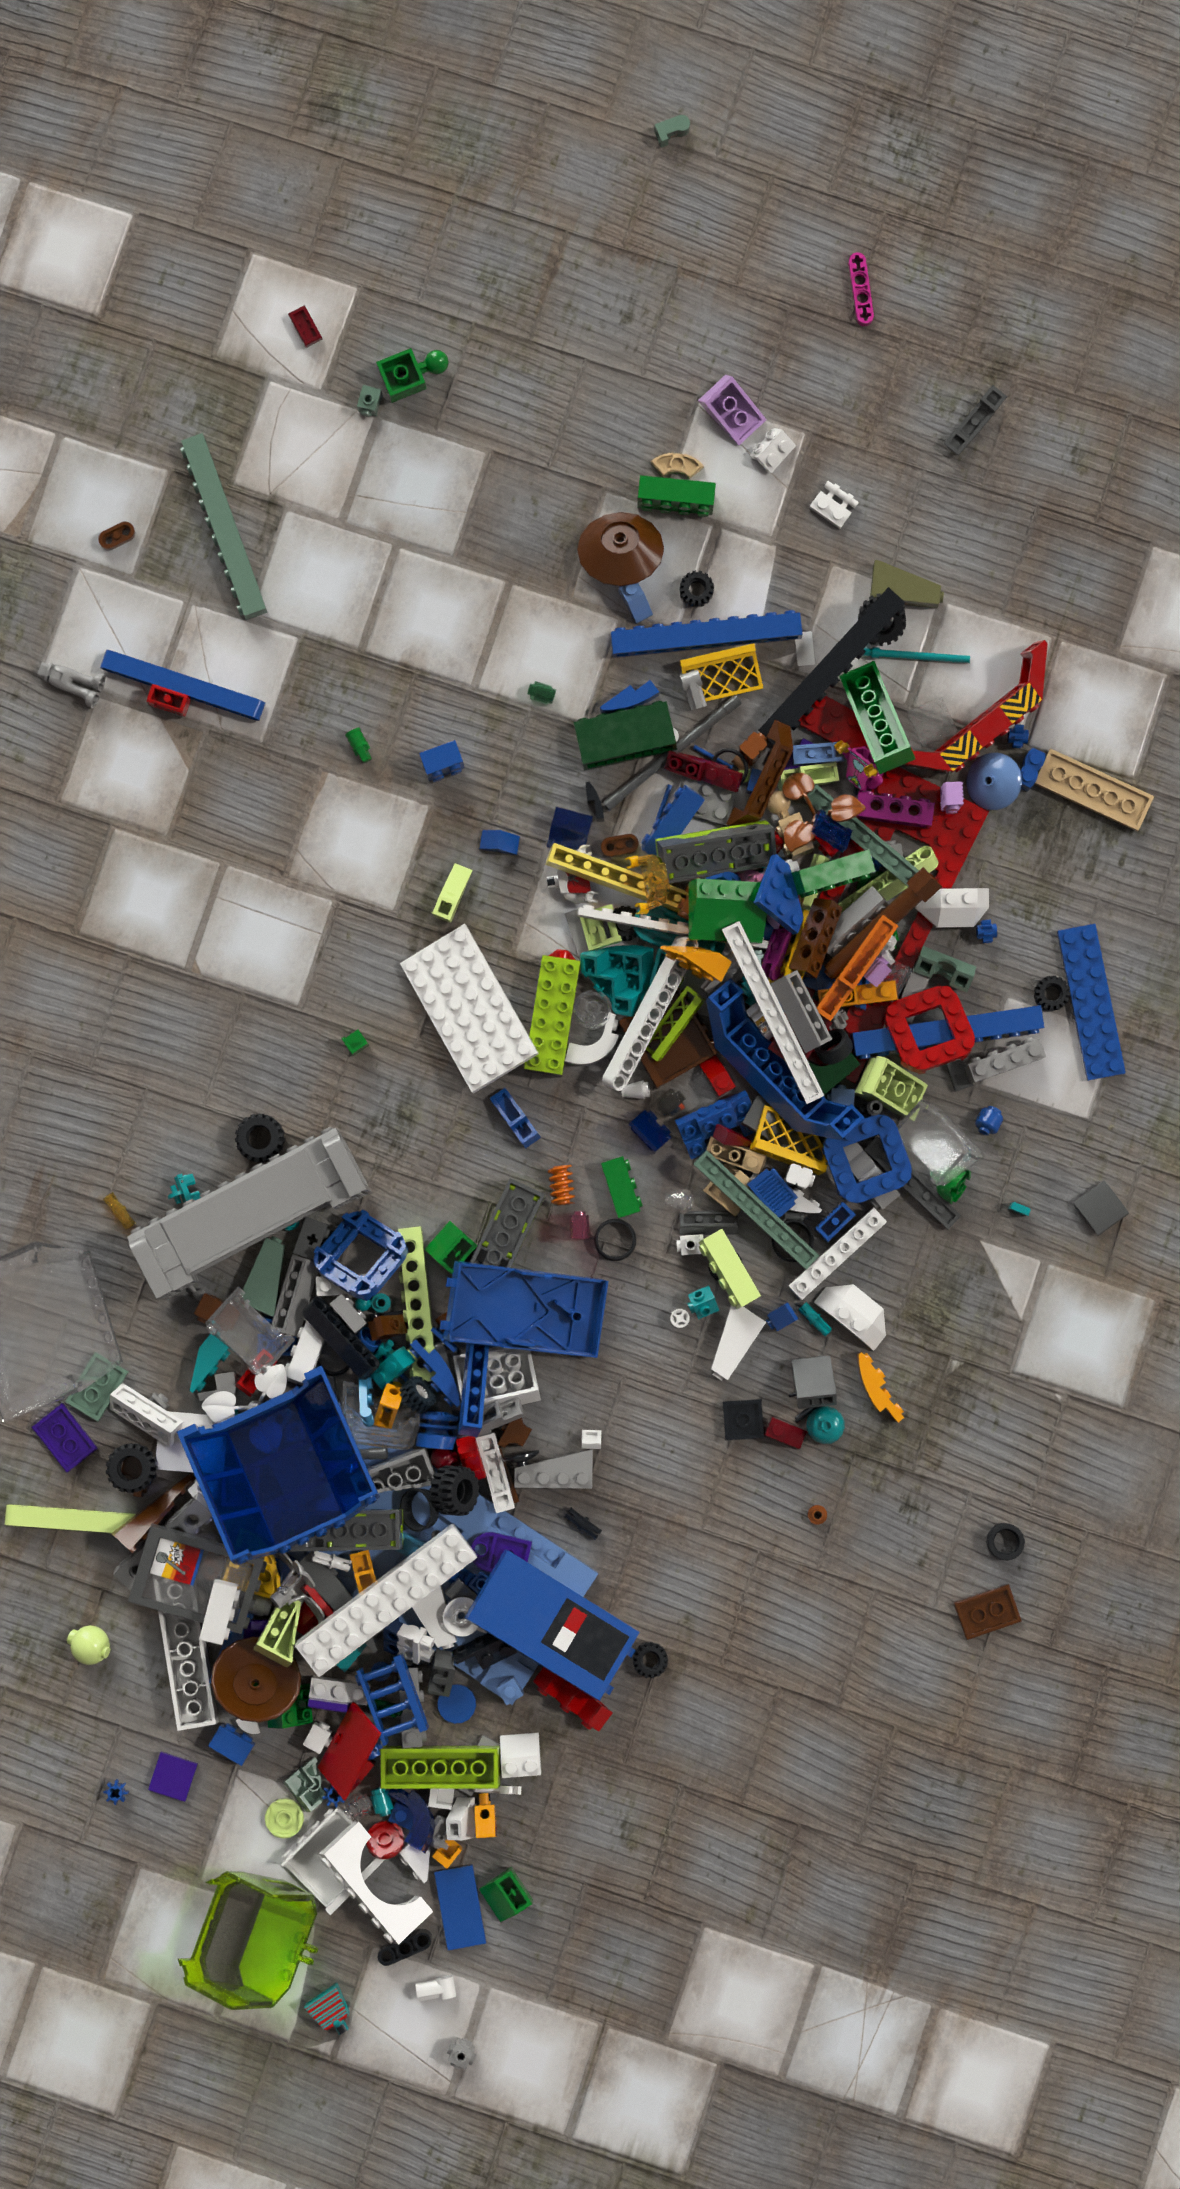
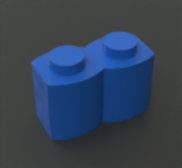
M1032 748L1027 753L1022 762V769L1020 770L1022 775L1021 789L1024 791H1029L1035 784L1038 771L1045 761V753L1035 748Z

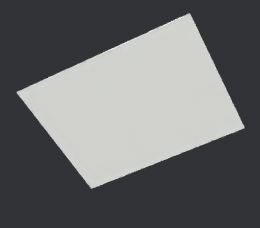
M169 1412L183 1421V1426L179 1430L192 1424H196L198 1427L204 1426L205 1429H211L213 1424H217L208 1415ZM177 1432L174 1434V1444L171 1447L166 1446L159 1440L157 1441L156 1466H158L159 1470L193 1472ZM225 1437L190 1444L201 1473L217 1474L223 1472Z

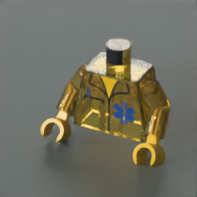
M654 854L627 857L625 860L629 859L631 865L627 866L628 869L641 866L647 896V903L635 904V907H640V911L636 914H648L649 910L663 905L669 894L670 884L665 862H660Z

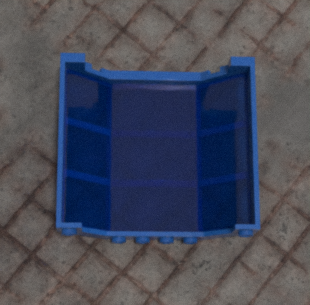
M322 1366L304 1373L306 1379L302 1381L304 1384L302 1387L299 1388L297 1386L280 1396L223 1422L213 1424L211 1429H205L204 1426L198 1427L196 1424H192L177 1431L231 1562L234 1564H243L248 1560L279 1552L283 1554L290 1551L291 1547L296 1544L299 1546L309 1542V1538L313 1536L320 1537L333 1527L337 1529L344 1526L346 1521L350 1520L368 1505L375 1503L376 1499L380 1497Z

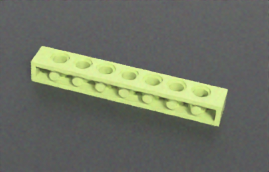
M422 1227L398 1229V1232L403 1236L405 1243L413 1242L415 1244V1250L407 1254L406 1259L402 1263V1272H399L400 1283H404V1291H401L402 1303L406 1302V1310H403L404 1322L408 1321L409 1328L406 1333V1341H410L411 1344L414 1340L423 1338L426 1342L424 1349L430 1353L435 1348L434 1334L431 1331L433 1325ZM410 1261L417 1263V1269L414 1272L407 1270V1264ZM412 1280L419 1282V1289L417 1291H411L409 1288V1283ZM415 1299L420 1300L422 1304L421 1308L417 1311L411 1307V1302ZM417 1318H420L424 1323L423 1328L420 1330L415 1329L413 1326V1322ZM411 1348L407 1349L416 1360L412 1364L413 1368H409L410 1378L418 1376V1378L422 1377L423 1381H432L430 1378L435 1372L432 1371L430 1373L426 1368H420L417 1364L418 1359L410 1352Z

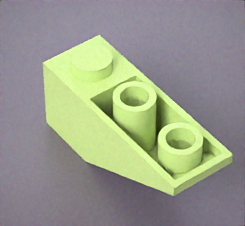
M456 863L454 864L432 914L434 917L452 923L473 870Z

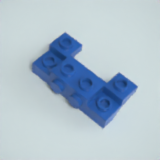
M745 1090L675 1120L691 1159L701 1156L706 1151L707 1146L704 1140L711 1136L713 1137L717 1124H721L729 1129L739 1125L743 1136L755 1133L741 1125L752 1105Z

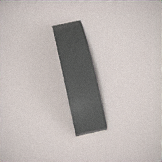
M992 385L960 426L944 442V445L959 456L987 424L1007 396Z

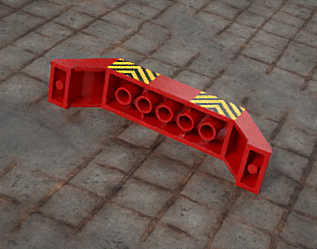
M1045 640L1034 642L1020 653L1023 659L1019 684L934 752L913 751L915 760L903 764V766L940 772H958L965 766L964 762L969 759L973 760L980 754L979 750L984 747H990L995 742L994 738L999 735L1000 737L1005 735L1010 730L1009 726L1017 725L1024 719L1023 715L1035 711L1039 707L1038 703L1043 699L1048 643Z

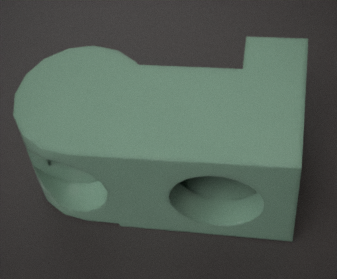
M678 115L655 124L654 132L660 147L667 146L668 140L671 138L687 135L690 128V120L685 115Z

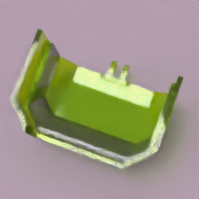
M226 1871L221 1876L205 1882L209 1885H217L194 1951L191 1958H177L179 1966H182L185 1977L183 1979L185 1986L230 2010L273 2008L291 1988L300 1961L313 1965L314 1960L312 1958L302 1955L304 1949L310 1953L318 1952L317 1947L307 1943L317 1916L314 1895L283 1879L243 1871Z

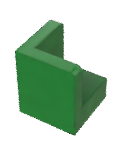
M359 1029L349 1036L341 1038L353 1056L369 1046Z

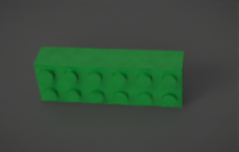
M875 661L840 675L839 677L879 774L915 760L911 746Z

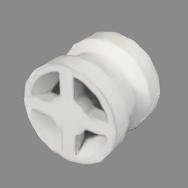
M676 1309L671 1313L670 1321L673 1326L683 1328L689 1323V1314L686 1310Z

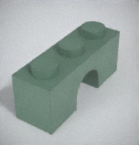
M922 946L913 971L929 978L933 974H940L949 980V986L967 992L974 978L976 966Z

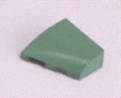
M316 1757L311 1758L283 1781L306 1812H312L325 1800L322 1799V1796H325L321 1788L322 1780L318 1774Z

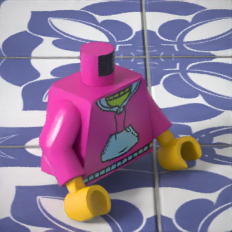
M842 740L834 745L835 750L839 754H843L847 759L846 777L854 784L853 793L855 795L862 793V791L875 789L883 782V773L879 774L869 749L865 746L851 749L849 744L843 743Z

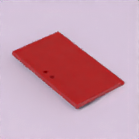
M355 1702L351 1703L317 1767L344 1801H346L381 1736V1732Z

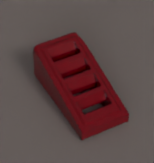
M721 1124L716 1125L713 1137L723 1145L750 1147L752 1141Z

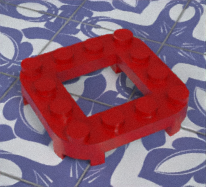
M932 987L898 999L887 1008L884 1020L885 1028H888L903 1068L918 1074H924L927 1070L958 1059L963 1060L972 1051L975 1042L974 1032L957 994L951 987ZM939 1008L942 1010L954 1039L919 1051L906 1018Z

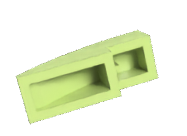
M837 763L816 764L784 770L778 782V789L783 791L785 780L794 773L809 775L813 779L814 785L817 784L818 786L838 782L840 780Z

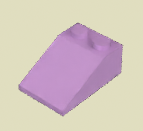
M723 376L698 400L707 413L737 445L745 441L767 420L732 376Z

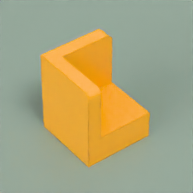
M446 1839L445 1842L449 1845V1848L447 1850L441 1847L436 1849L432 1857L448 1869L463 1847L455 1840Z

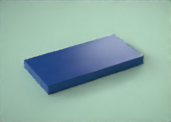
M473 1864L434 1871L447 1949L454 1950L486 1944Z

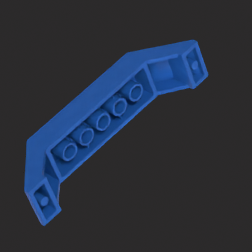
M730 978L706 999L715 1048L795 1131L837 1140L843 1139L865 1117L852 1104L848 1106L828 1101L824 1096L808 1104L805 1103L786 1061L767 1049L772 1042L766 1039L758 1027L747 1017L742 996L744 991Z

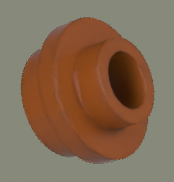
M814 1505L808 1511V1518L813 1524H822L827 1519V1511L821 1505ZM816 1511L821 1512V1517L818 1519L814 1517Z

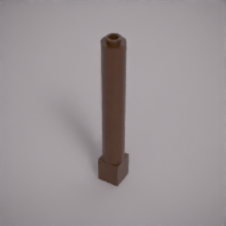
M924 867L921 868L907 882L908 887L825 965L826 970L824 972L830 979H837L882 915L897 924L922 900L926 903L942 887L931 873Z

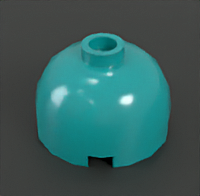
M821 1406L814 1409L808 1415L806 1429L809 1436L815 1442L832 1444L843 1435L845 1422L842 1414L837 1409L830 1406Z

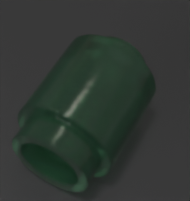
M535 681L534 684L530 683L527 694L530 695L531 700L552 704L557 689Z

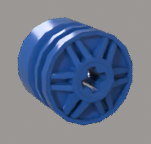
M440 1411L419 1413L418 1418L427 1419L426 1423L418 1422L417 1426L426 1428V1431L417 1433L415 1446L455 1450L456 1436L448 1434V1431L457 1429L458 1426L449 1425V1421H458V1416Z

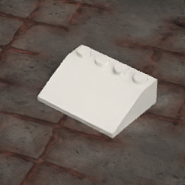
M499 1346L489 1348L484 1406L495 1401L501 1404L516 1397L521 1400L522 1405L541 1401L531 1351ZM466 1353L453 1356L460 1397H462Z

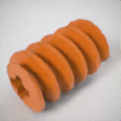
M572 1165L554 1166L548 1170L549 1174L554 1175L549 1178V1181L555 1182L549 1186L550 1189L555 1190L550 1193V1196L556 1197V1199L551 1201V1204H575L570 1201L575 1195L569 1194L570 1191L574 1190V1187L568 1186V1184L573 1182L572 1179H568V1176L572 1175L573 1172L567 1171Z

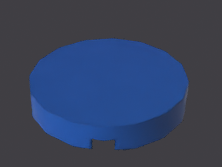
M452 1684L450 1696H439L437 1701L440 1715L446 1721L454 1724L469 1720L476 1708V1698L473 1691L462 1684Z

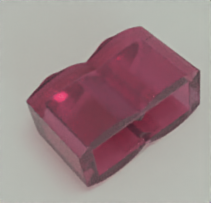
M574 1211V1215H570V1239H589V1215H585V1211Z

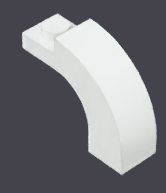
M608 1013L603 1035L596 1043L589 1046L569 1043L565 1063L579 1066L591 1065L609 1055L619 1035L612 1033V1030L616 1031L619 1021L615 1019L616 1014Z

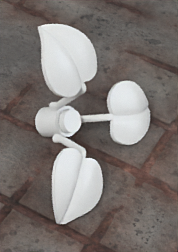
M284 1365L268 1366L256 1374L255 1386L263 1393L259 1400L250 1402L248 1406H235V1395L228 1391H220L206 1398L202 1403V1409L211 1420L220 1423L234 1417V1409L249 1410L262 1404L265 1395L271 1399L282 1395L287 1385V1373ZM267 1420L263 1424L259 1421V1426H254L250 1430L249 1436L252 1444L258 1450L267 1454L278 1452L283 1436L280 1425L272 1420Z

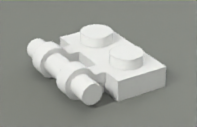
M827 481L824 487L829 490V493L826 495L820 491L809 508L838 529H841L852 513L846 509L847 506L850 505L856 508L859 502L850 493L846 494L839 489L840 486L836 483L832 484ZM835 495L843 500L841 505L832 499Z

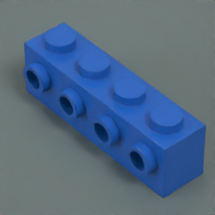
M687 785L677 789L674 794L676 798L672 804L668 803L663 810L665 814L661 819H656L652 825L653 831L651 834H646L641 841V844H643L641 846L642 850L656 860L655 839L681 835L705 801L703 796Z

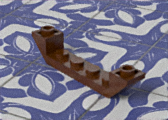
M774 720L767 735L768 738L776 741L744 811L734 807L726 823L727 825L734 826L761 820L769 798L773 794L793 752L790 726Z

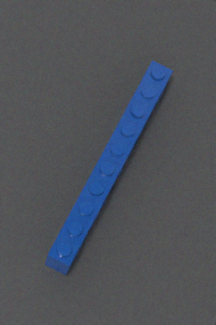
M789 610L779 615L776 612L766 613L765 616L759 617L757 614H750L746 618L731 616L728 617V620L712 618L709 619V622L692 620L689 624L673 622L669 626L654 624L649 628L641 625L629 630L620 627L611 631L613 658L795 640L801 639L803 634L800 612L796 613L794 610Z
M1041 1005L967 1016L974 1032V1043L982 1042L985 1037H990L991 1040L1002 1039V1035L1009 1034V1037L1021 1036L1020 1032L1028 1031V1035L1037 1034L1039 1029L1045 1028ZM945 1019L909 1025L919 1051L927 1049V1046H936L954 1039ZM888 1028L850 1034V1039L853 1043V1056H859V1060L868 1059L870 1054L876 1053L878 1056H888L890 1051H896L898 1054Z

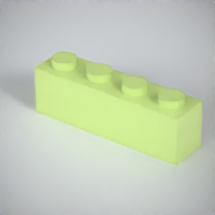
M723 1229L698 1242L700 1252L708 1258L711 1271L717 1274L719 1285L723 1290L727 1291L729 1295L728 1300L733 1307L739 1309L761 1296Z

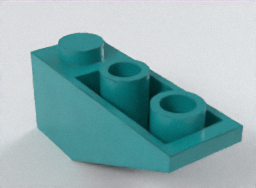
M211 1333L199 1347L190 1386L192 1393L200 1392L207 1384L205 1382L208 1376L212 1377L219 1369L217 1367L218 1363L221 1360L224 1362L231 1354L229 1352L231 1347L214 1333Z

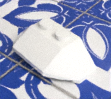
M989 888L939 889L926 903L922 900L915 906V909L935 927H974L989 908Z
M854 1284L825 1287L814 1301L817 1306L873 1351L885 1338L884 1309Z

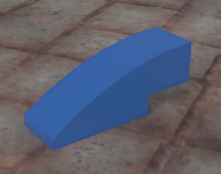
M651 680L637 690H634L629 685L602 705L600 712L611 714L620 709H633L635 706L644 705L658 697L659 691Z
M503 1088L490 1098L525 1149L541 1138L506 1088Z

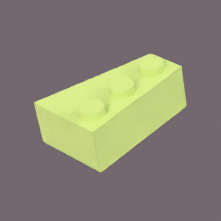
M295 1601L290 1605L286 1603L280 1609L275 1606L253 1649L287 1668L293 1661V1650L301 1607L300 1601Z

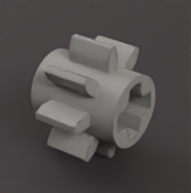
M843 1009L838 1010L831 1020L830 1030L844 1029L847 1026L846 1020L849 1017Z

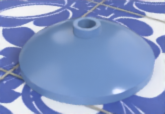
M985 754L971 765L967 774V790L971 799L984 809L1000 810L1006 808L1015 801L1021 790L1022 775L1019 766L1012 758L1005 754ZM989 777H991L992 782L990 784H988L987 782Z

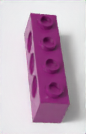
M862 791V793L857 795V799L866 807L862 813L856 816L857 819L928 829L932 826L935 803H931L929 799L920 798L919 801L911 800L909 796L894 798L892 794L881 793V796L873 795L871 791ZM877 802L881 808L875 811L871 808L870 804ZM897 805L899 812L892 813L889 807ZM915 807L918 810V815L912 816L909 813V808Z

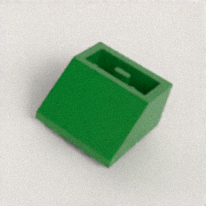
M449 1221L424 1250L453 1275L454 1261L465 1262L477 1249L478 1245Z
M300 1684L299 1695L291 1708L278 1718L268 1720V1728L284 1729L313 1723L312 1708L308 1706L310 1684Z
M512 1867L479 1888L500 1922L517 1915L533 1904L532 1897Z

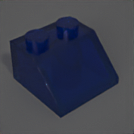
M556 807L547 847L551 848L556 843L576 851L580 846L587 845L593 816Z
M644 1110L628 1124V1127L655 1154L672 1138L669 1135L671 1131L664 1124L660 1126L656 1122L658 1118L651 1110L649 1112Z

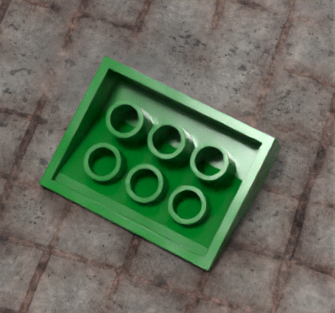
M700 878L690 881L689 940L727 942L722 929L740 921L749 942L761 944L767 913L754 904L761 882Z

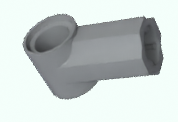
M694 670L679 675L690 709L695 710L707 706L701 687L702 681L699 671Z

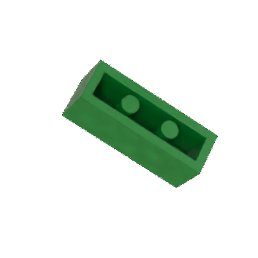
M622 1156L601 1163L618 1219L640 1212V1208L643 1205L640 1196L636 1197L634 1192L637 1186L634 1177L630 1178L628 1171L631 1170L628 1159L624 1160Z

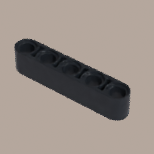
M315 1297L302 1310L304 1318L359 1378L366 1380L379 1368L380 1363L378 1359L322 1298Z

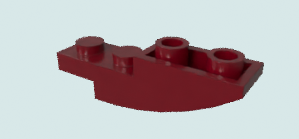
M669 751L664 768L693 780L704 781L735 793L739 790L743 773L729 769L728 766L675 751Z

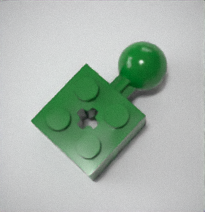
M412 348L377 361L376 364L389 398L393 403L426 390V383L422 374L426 372L435 375L442 374L448 368L449 360L443 351L432 350L426 355L425 361L417 363Z

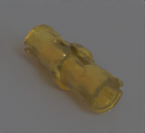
M113 1192L103 1199L113 1212L112 1215L117 1217L125 1230L131 1228L136 1223L126 1211L125 1205L119 1202Z

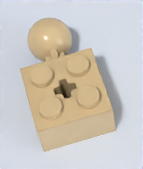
M774 791L769 798L767 808L772 814L778 815L779 821L775 831L783 839L782 851L785 858L789 857V859L794 861L811 854L814 849L812 841L798 848L793 853L789 852L784 841L785 828L789 823L795 820L803 822L800 812L790 816L788 812L791 804L790 799L784 796L783 791Z

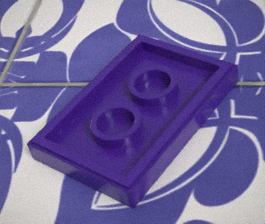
M61 1403L32 1426V1429L67 1473L98 1449L64 1403Z

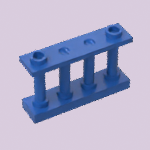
M403 1653L395 1655L393 1657L394 1661L390 1665L368 1673H364L362 1667L356 1671L357 1675H355L358 1686L363 1688L376 1728L381 1732L378 1742H382L383 1746L389 1742L387 1737L414 1727L415 1729L418 1728L420 1732L426 1731L429 1728ZM394 1671L399 1673L401 1680L398 1683L371 1692L368 1684L369 1680ZM399 1690L406 1692L407 1698L404 1702L379 1711L377 1710L375 1699ZM405 1709H412L414 1715L412 1720L384 1729L381 1718Z

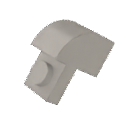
M236 1371L216 1374L217 1390L198 1393L199 1401H205L210 1395L220 1391H228L236 1395L238 1390L235 1387L238 1382Z

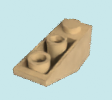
M712 1136L706 1149L716 1159L756 1174H760L763 1171L767 1160V1155L749 1150V1147L723 1145Z

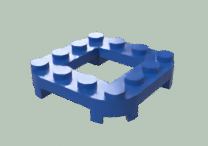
M871 1115L864 1118L843 1139L837 1140L825 1137L823 1141L822 1152L831 1171L837 1193L848 1202L861 1203L899 1189L911 1179V1163L898 1128L889 1116ZM878 1134L891 1170L856 1183L843 1147Z
M361 1210L350 1214L345 1213L342 1216L343 1221L321 1247L317 1246L315 1248L314 1264L321 1276L351 1296L367 1301L381 1290L404 1262L408 1254V1248L400 1232L391 1230L371 1217L367 1211ZM358 1234L363 1235L386 1250L365 1276L357 1275L336 1261Z

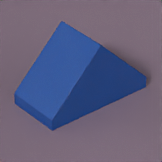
M482 830L479 849L517 855L520 836L502 830Z

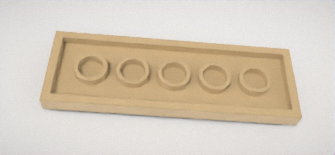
M1051 748L1046 755L1044 764L1040 768L1035 785L1137 832L1154 798L1153 795Z

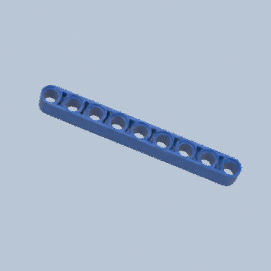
M106 650L100 666L102 670L149 686L155 684L189 695L191 700L255 721H260L265 702L257 698L111 650Z

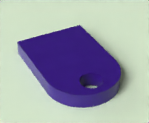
M496 1532L482 1533L476 1537L471 1547L475 1551L477 1544H483L486 1547V1552L483 1555L476 1553L477 1558L473 1560V1563L481 1570L492 1572L504 1550H508L528 1562L532 1541Z

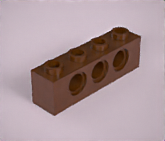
M814 898L789 965V969L793 972L798 970L800 976L818 977L843 909L833 900Z

